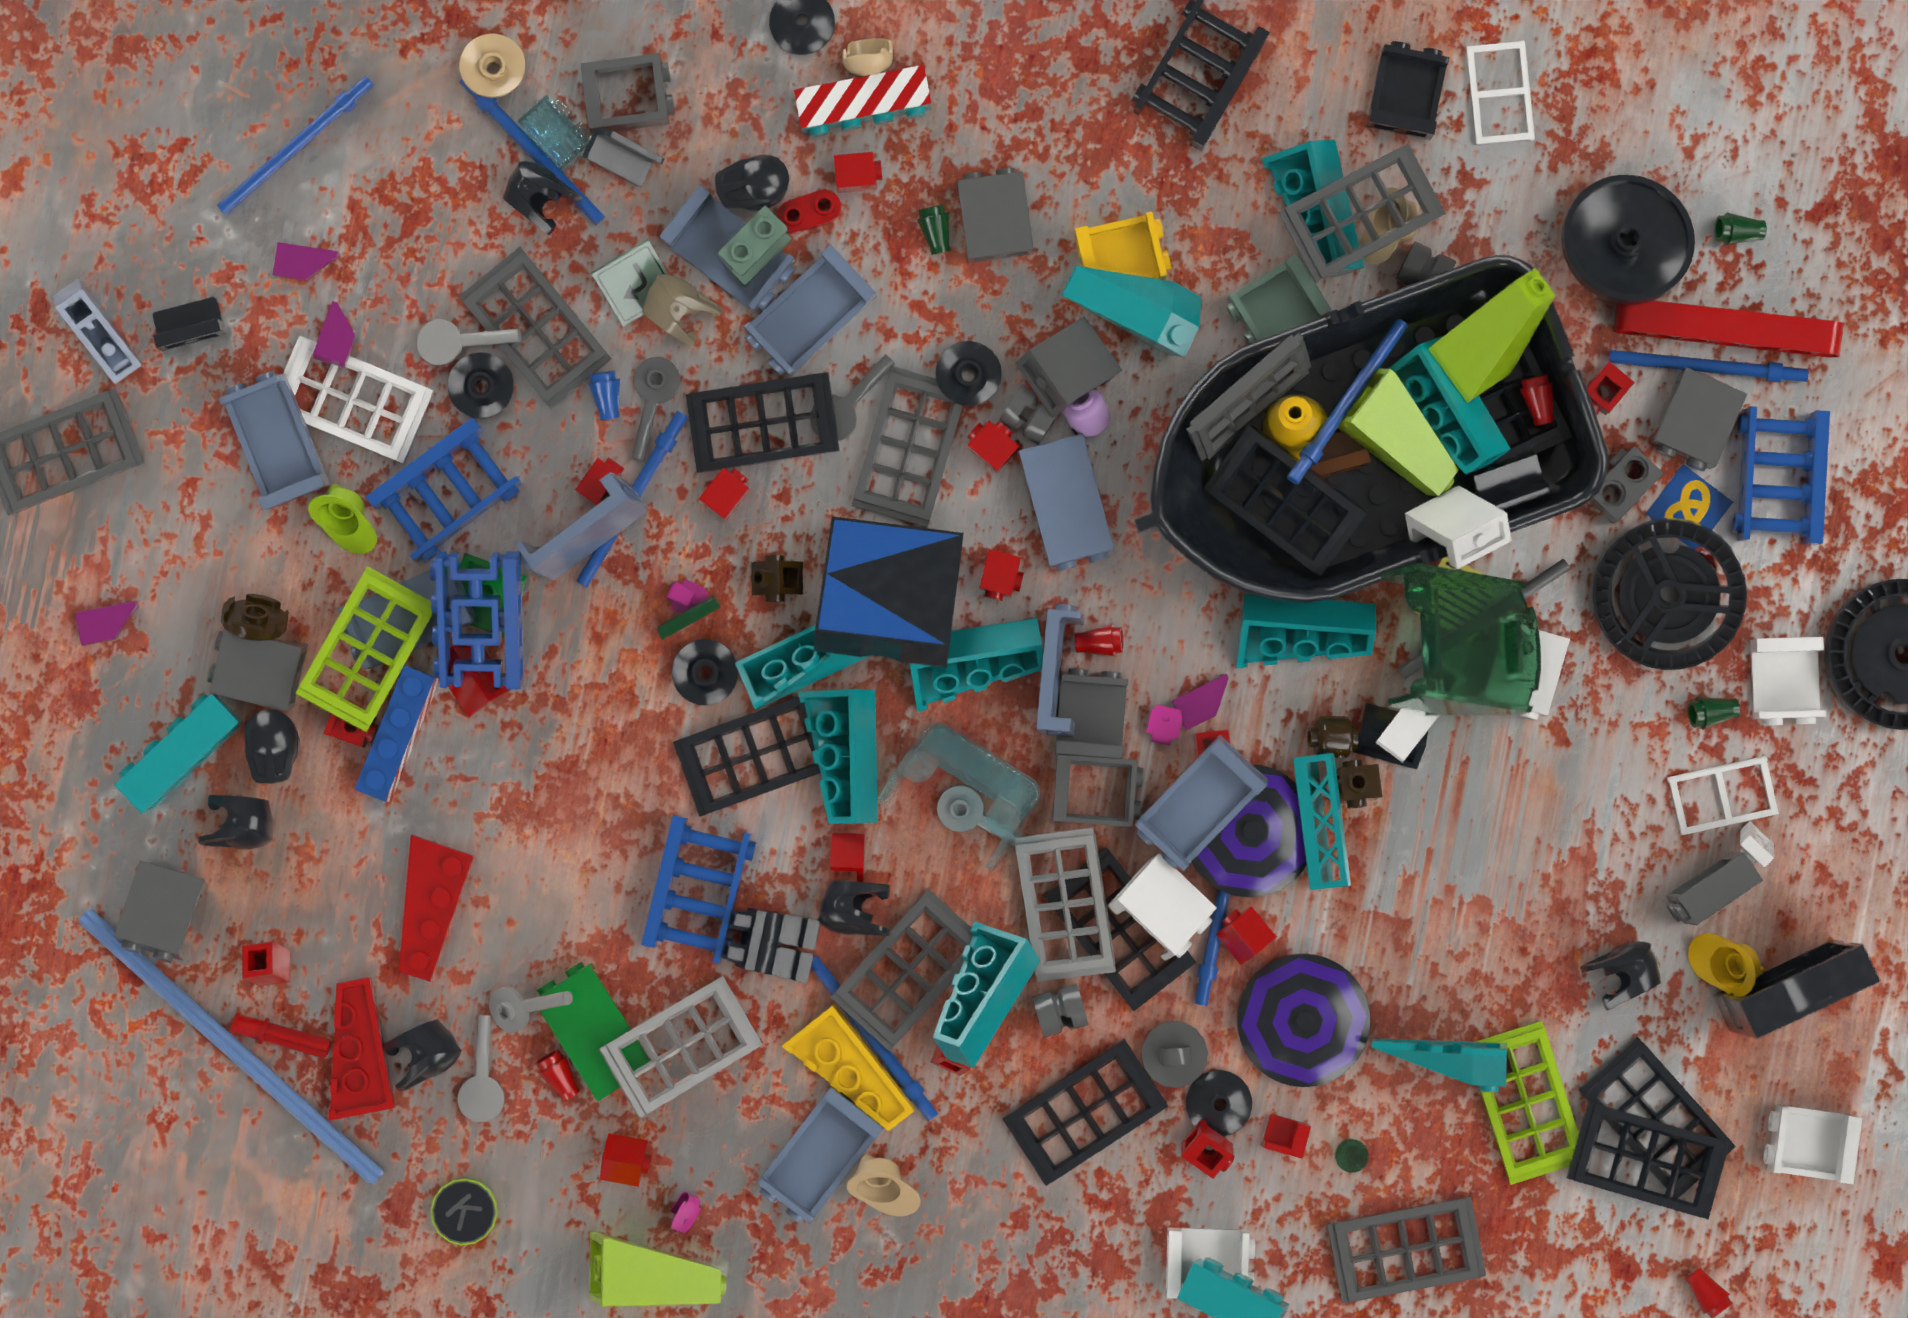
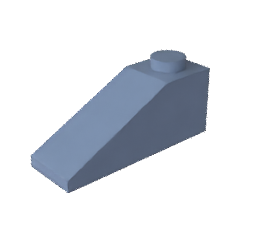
M80 278L52 296L55 309L114 384L142 366L106 312Z

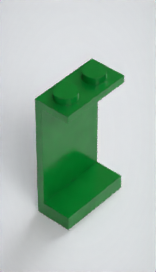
M580 962L565 972L568 978L558 985L552 980L537 990L540 996L569 991L573 997L572 1003L539 1011L598 1102L620 1088L598 1049L632 1029L595 973L594 969L596 968L593 963L585 967ZM639 1040L621 1049L633 1071L652 1061Z

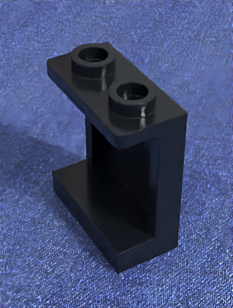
M1392 41L1391 45L1385 44L1381 51L1366 127L1431 140L1435 134L1436 116L1445 71L1450 57L1442 56L1443 52L1434 48H1424L1423 51L1410 49L1411 45L1404 42Z

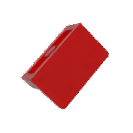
M454 645L450 648L451 673H454L453 664L456 659H471V645ZM484 649L485 659H491ZM463 671L464 682L461 687L448 685L468 717L511 690L506 689V686L494 687V671Z

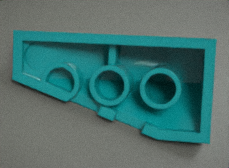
M1075 266L1061 293V296L1170 356L1185 357L1199 329L1202 297L1173 281Z
M1373 1038L1372 1048L1467 1084L1478 1085L1479 1091L1499 1092V1086L1506 1087L1507 1043Z

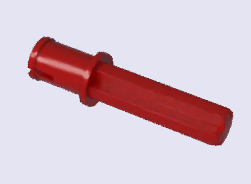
M238 1012L234 1016L230 1030L231 1033L257 1039L259 1044L267 1042L320 1058L327 1057L331 1046L329 1039L270 1023L269 1018L263 1021Z

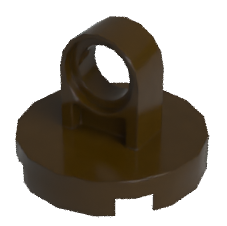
M246 594V600L235 601L234 596L223 604L221 623L224 629L237 637L254 641L272 640L286 632L289 612L288 610L284 612L280 609L281 603L276 599L265 595Z

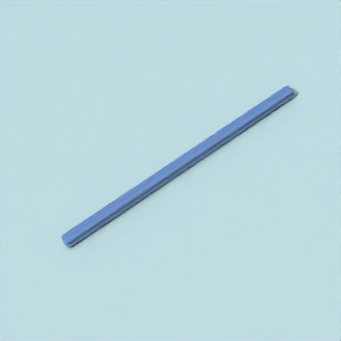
M92 909L87 910L80 917V925L371 1185L377 1182L383 1174V1170L141 952L137 954L122 949V943H119L114 937L116 930Z

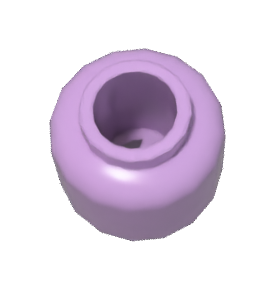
M1094 389L1075 400L1063 410V414L1072 432L1075 435L1083 433V436L1087 438L1095 437L1102 433L1111 421V414L1103 396Z

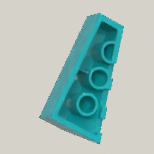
M1335 139L1308 141L1261 158L1265 169H1270L1275 181L1272 185L1276 194L1282 195L1287 207L1344 177ZM1345 190L1327 199L1338 222L1352 215L1348 194ZM1320 204L1301 213L1312 235L1331 226ZM1353 221L1341 229L1354 250L1359 247V242ZM1335 232L1315 241L1326 263L1346 254ZM1361 259L1329 277L1341 276L1363 269V260Z
M1441 336L1419 344L1388 369L1393 370L1397 374L1451 459L1465 474H1469L1492 464L1511 450L1479 395L1467 403L1428 350L1429 347L1443 337Z
M1243 593L1239 619L1236 669L1247 668L1248 663L1263 661L1264 666L1277 665L1278 660L1297 658L1298 662L1311 661V658L1326 655L1328 659L1372 655L1376 636V604L1335 600L1303 603L1272 600Z
M1034 618L951 631L947 668L910 663L917 712L929 709L928 704L941 699L943 703L955 700L956 694L974 689L975 693L988 689L987 686L991 682L1000 679L1003 682H1008L1042 670L1043 647L1038 619Z
M813 625L735 662V665L755 710L869 656L859 657L814 651L816 625Z
M875 690L798 691L800 703H804L807 718L804 719L807 732H811L815 751H812L814 764H818L822 780L819 781L828 823H878Z
M975 921L971 928L972 939L969 945H965L962 954L964 961L959 974H955L951 984L954 988L951 998L945 1001L933 1035V1039L948 1060L970 1068L975 1067L1040 963L1039 957L1026 938Z

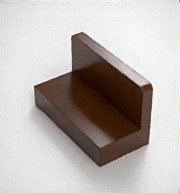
M1341 431L1331 436L1322 449L1323 455L1317 464L1311 465L1310 468L1323 478L1368 466L1371 459L1368 449H1364L1362 445Z

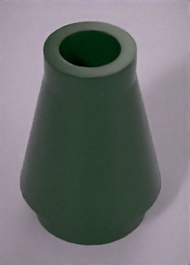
M944 205L918 210L920 218L917 221L929 245L931 255L951 251L949 246V212H945Z
M1727 212L1724 216L1719 215L1716 219L1714 228L1715 239L1717 242H1723L1726 246L1753 240H1764L1767 233V225L1764 220H1756Z
M1697 697L1695 701H1690L1688 704V717L1692 727H1700L1702 730L1733 718H1739L1740 705L1736 698Z

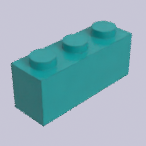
M1205 1257L1204 1260L1199 1259L1193 1262L1177 1297L1178 1300L1214 1318H1284L1290 1305L1283 1301L1284 1296L1270 1288H1265L1263 1291L1252 1285L1254 1281L1241 1273L1232 1275L1222 1270L1224 1266L1220 1262Z

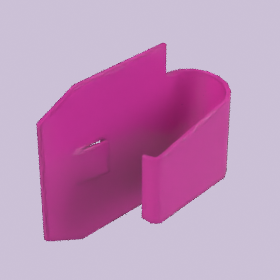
M684 579L683 583L673 581L666 598L673 602L671 609L682 613L706 600L709 594L705 588Z
M1156 704L1150 712L1146 733L1152 734V742L1170 745L1172 739L1178 740L1183 721L1181 710Z
M683 1192L670 1209L671 1213L676 1214L672 1220V1229L685 1234L691 1228L702 1209L699 1207V1197L688 1192Z

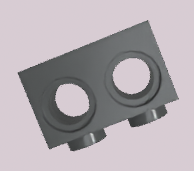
M1635 446L1627 451L1621 448L1611 458L1609 463L1612 467L1607 472L1600 491L1589 501L1611 523L1618 522L1663 475V472ZM1628 462H1634L1639 466L1640 476L1638 479H1631L1626 475L1625 466ZM1605 486H1611L1617 491L1618 497L1615 503L1611 504L1604 500L1602 491Z

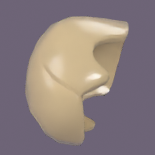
M873 38L852 41L848 44L847 53L846 49H843V64L851 74L858 77L884 73L893 61L892 41L889 39Z

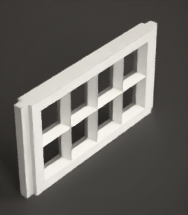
M299 335L283 374H286L294 396L300 382L320 390L311 413L300 409L305 423L404 464L434 390L349 356L346 367L359 373L350 395L330 388L338 366L330 365L323 384L304 377L303 375L317 342ZM365 376L385 383L376 406L357 399ZM392 386L412 394L403 417L383 409ZM327 393L347 401L337 424L318 416ZM354 404L373 412L364 435L344 427ZM380 415L400 423L391 446L371 438Z

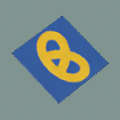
M1683 464L1647 511L1646 515L1653 520L1660 518L1691 520L1713 530L1733 501ZM1680 539L1691 549L1700 547V545L1696 543H1693L1686 539Z

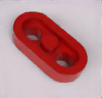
M822 189L784 202L778 209L777 218L787 227L788 231L786 233L800 234L834 222L841 213V202L836 193L831 190ZM823 200L831 203V207L827 211H821L818 208L819 203ZM790 211H797L800 214L797 221L791 222L787 219Z

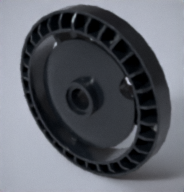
M1679 518L1651 520L1629 529L1617 538L1606 551L1594 579V610L1600 628L1609 642L1632 661L1646 667L1661 670L1690 668L1713 658L1734 638L1746 610V576L1741 562L1732 547L1710 528L1691 520ZM1674 537L1686 539L1706 549L1720 564L1728 585H1720L1713 566L1699 552L1679 545L1677 551L1666 553L1658 538ZM1650 541L1653 547L1642 552L1639 545ZM1633 551L1635 558L1624 572L1619 595L1622 611L1631 625L1627 631L1617 618L1611 592L1612 581L1618 565L1629 552ZM1666 586H1673L1678 590L1679 598L1674 602H1667L1661 597V590ZM1721 593L1729 594L1728 605H1720ZM1717 613L1726 614L1720 626L1712 635L1692 647L1680 650H1663L1650 647L1654 641L1660 643H1680L1690 640L1701 634L1712 623ZM1636 631L1647 638L1644 643L1632 637Z
M1891 579L1869 585L1856 592L1842 605L1835 614L1827 632L1824 662L1827 677L1833 691L1841 703L1854 715L1880 728L1908 730V712L1890 711L1874 704L1883 692L1892 694L1895 698V704H1908V659L1905 663H1900L1895 658V650L1898 646L1905 647L1908 652V605H1901L1898 598H1908V579ZM1889 598L1891 606L1881 609L1879 601ZM1871 607L1872 615L1861 624L1852 645V663L1858 677L1853 682L1846 661V645L1854 623L1866 609ZM1862 685L1870 692L1867 698L1858 690Z

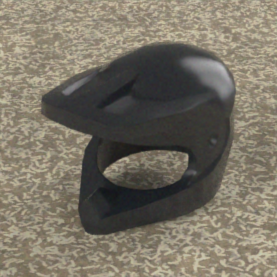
M767 154L739 160L722 169L715 176L716 192L724 207L744 208L751 211H760L764 206L770 208L779 203L784 198L789 184V174L785 164L779 158Z
M529 161L518 162L517 167L509 177L503 199L549 236L555 230L556 223L553 219H547L543 214L545 203L548 201L558 203L560 198H568L581 204L583 200L582 196L558 179L552 171L543 165Z
M267 709L259 711L249 719L244 733L245 755L251 776L256 783L275 784L286 781L291 776L293 763L300 752V738L296 725L291 718L277 710Z
M209 795V808L215 811L220 807H224L228 811V818L225 823L218 826V831L198 837L200 845L250 850L263 847L274 840V822L268 800L243 796Z
M842 880L830 881L821 899L817 920H819L823 927L838 934L890 936V929L871 923L874 915L863 912L862 904L867 899L876 896L882 900L888 899L891 885Z
M1632 941L1619 945L1609 953L1580 967L1582 973L1603 969L1605 976L1616 974L1620 978V988L1613 995L1606 994L1602 998L1606 1011L1661 983L1659 963L1652 944L1644 941Z
M438 1019L412 1028L383 1044L385 1051L390 1056H395L401 1047L408 1048L411 1052L412 1059L407 1065L409 1071L395 1086L399 1092L408 1090L431 1077H436L447 1071L455 1064L462 1051L454 1036Z

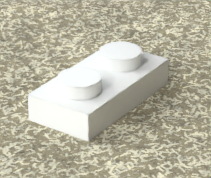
M1749 821L1740 830V845L1743 847L1740 851L1744 852L1753 864L1759 862L1766 867L1774 859V843Z

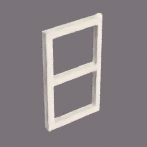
M1525 41L1467 46L1466 55L1475 144L1534 141L1535 134ZM1519 49L1522 87L1478 91L1474 54ZM1523 95L1527 133L1482 137L1479 99Z
M1757 757L1668 777L1667 782L1670 786L1680 834H1691L1779 814L1767 757ZM1760 764L1770 809L1732 817L1722 772ZM1714 774L1724 819L1687 827L1677 782Z

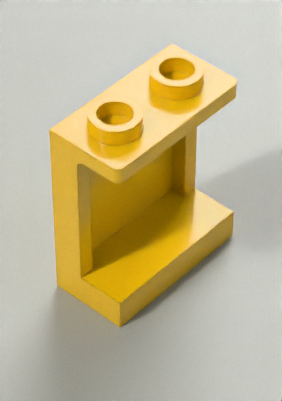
M1152 211L1146 212L1143 216L1090 228L1087 225L1074 229L1082 267L1165 280L1167 277L1166 270H1171L1168 251H1162L1159 238L1164 237L1160 218L1154 219Z

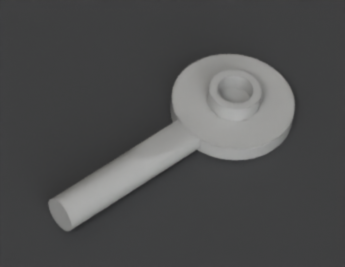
M436 319L426 323L421 328L417 337V349L421 357L428 363L444 366L455 361L463 347L521 342L522 336L519 328L461 334L459 328L452 322Z
M953 786L947 789L938 801L937 812L939 819L950 830L965 832L973 829L975 826H979L1013 846L1016 845L1015 838L1023 836L983 814V800L979 793L969 786Z
M501 987L492 993L489 1000V1009L493 1020L501 1029L515 1033L526 1027L529 1021V1012L571 1004L573 997L569 991L525 1000L517 990L511 987Z
M478 1015L476 1076L464 1082L458 1093V1105L465 1117L475 1122H487L494 1119L500 1114L505 1103V1094L502 1086L498 1081L489 1077L491 1016Z

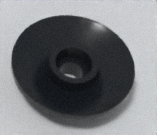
M777 0L770 13L769 26L774 40L782 49L796 55H808L819 51L829 42L835 28V17L833 9L827 0ZM800 14L808 17V21L804 25H799L795 21L796 17Z
M962 341L951 345L941 354L936 365L935 375L937 385L946 398L959 405L975 406L986 402L996 393L1001 382L1002 370L997 356L987 346L974 341ZM964 372H971L974 379L967 382L963 380L962 374Z
M477 352L464 356L454 365L448 377V393L452 403L460 412L469 417L483 419L495 416L507 407L513 396L514 380L509 367L499 357L490 353ZM480 381L488 383V389L483 393L478 392L476 389Z
M709 639L693 641L684 646L674 659L672 666L674 686L679 694L691 703L703 706L717 704L726 699L736 686L738 680V669L735 665L736 659L726 646L717 641ZM705 666L711 668L712 675L709 679L701 678V668Z
M1213 1070L1202 1074L1191 1084L1186 1096V1110L1194 1126L1203 1119L1217 1133L1222 1136H1228L1239 1131L1248 1121L1252 1111V1096L1248 1086L1239 1076L1225 1070ZM1218 1098H1223L1226 1101V1107L1220 1111L1214 1108V1101Z

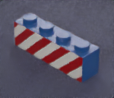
M404 665L354 790L385 802H391L439 683V678H434L432 675Z

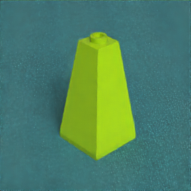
M1536 268L1513 282L1428 348L1467 403L1512 373L1556 296Z
M1379 368L1342 420L1338 429L1365 449H1368L1371 454L1426 495L1440 496V494L1447 492L1454 483L1453 477L1459 469L1397 374L1391 369Z
M590 1232L589 1299L600 1306L721 1304V1295H724L726 1291V1279L724 1274L721 1275V1270L715 1266L600 1232Z

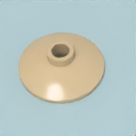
M485 34L476 37L464 48L459 61V69L465 85L471 91L483 97L497 98L511 93L519 86L525 74L526 63L521 48L512 39L501 34ZM496 65L500 69L496 74H490L487 71L488 68Z

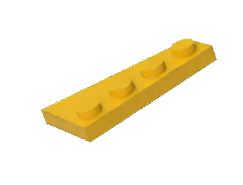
M835 1004L781 1046L804 1062V1065L827 1080L839 1093L842 1092L851 1099L858 1108L888 1131L916 1110Z

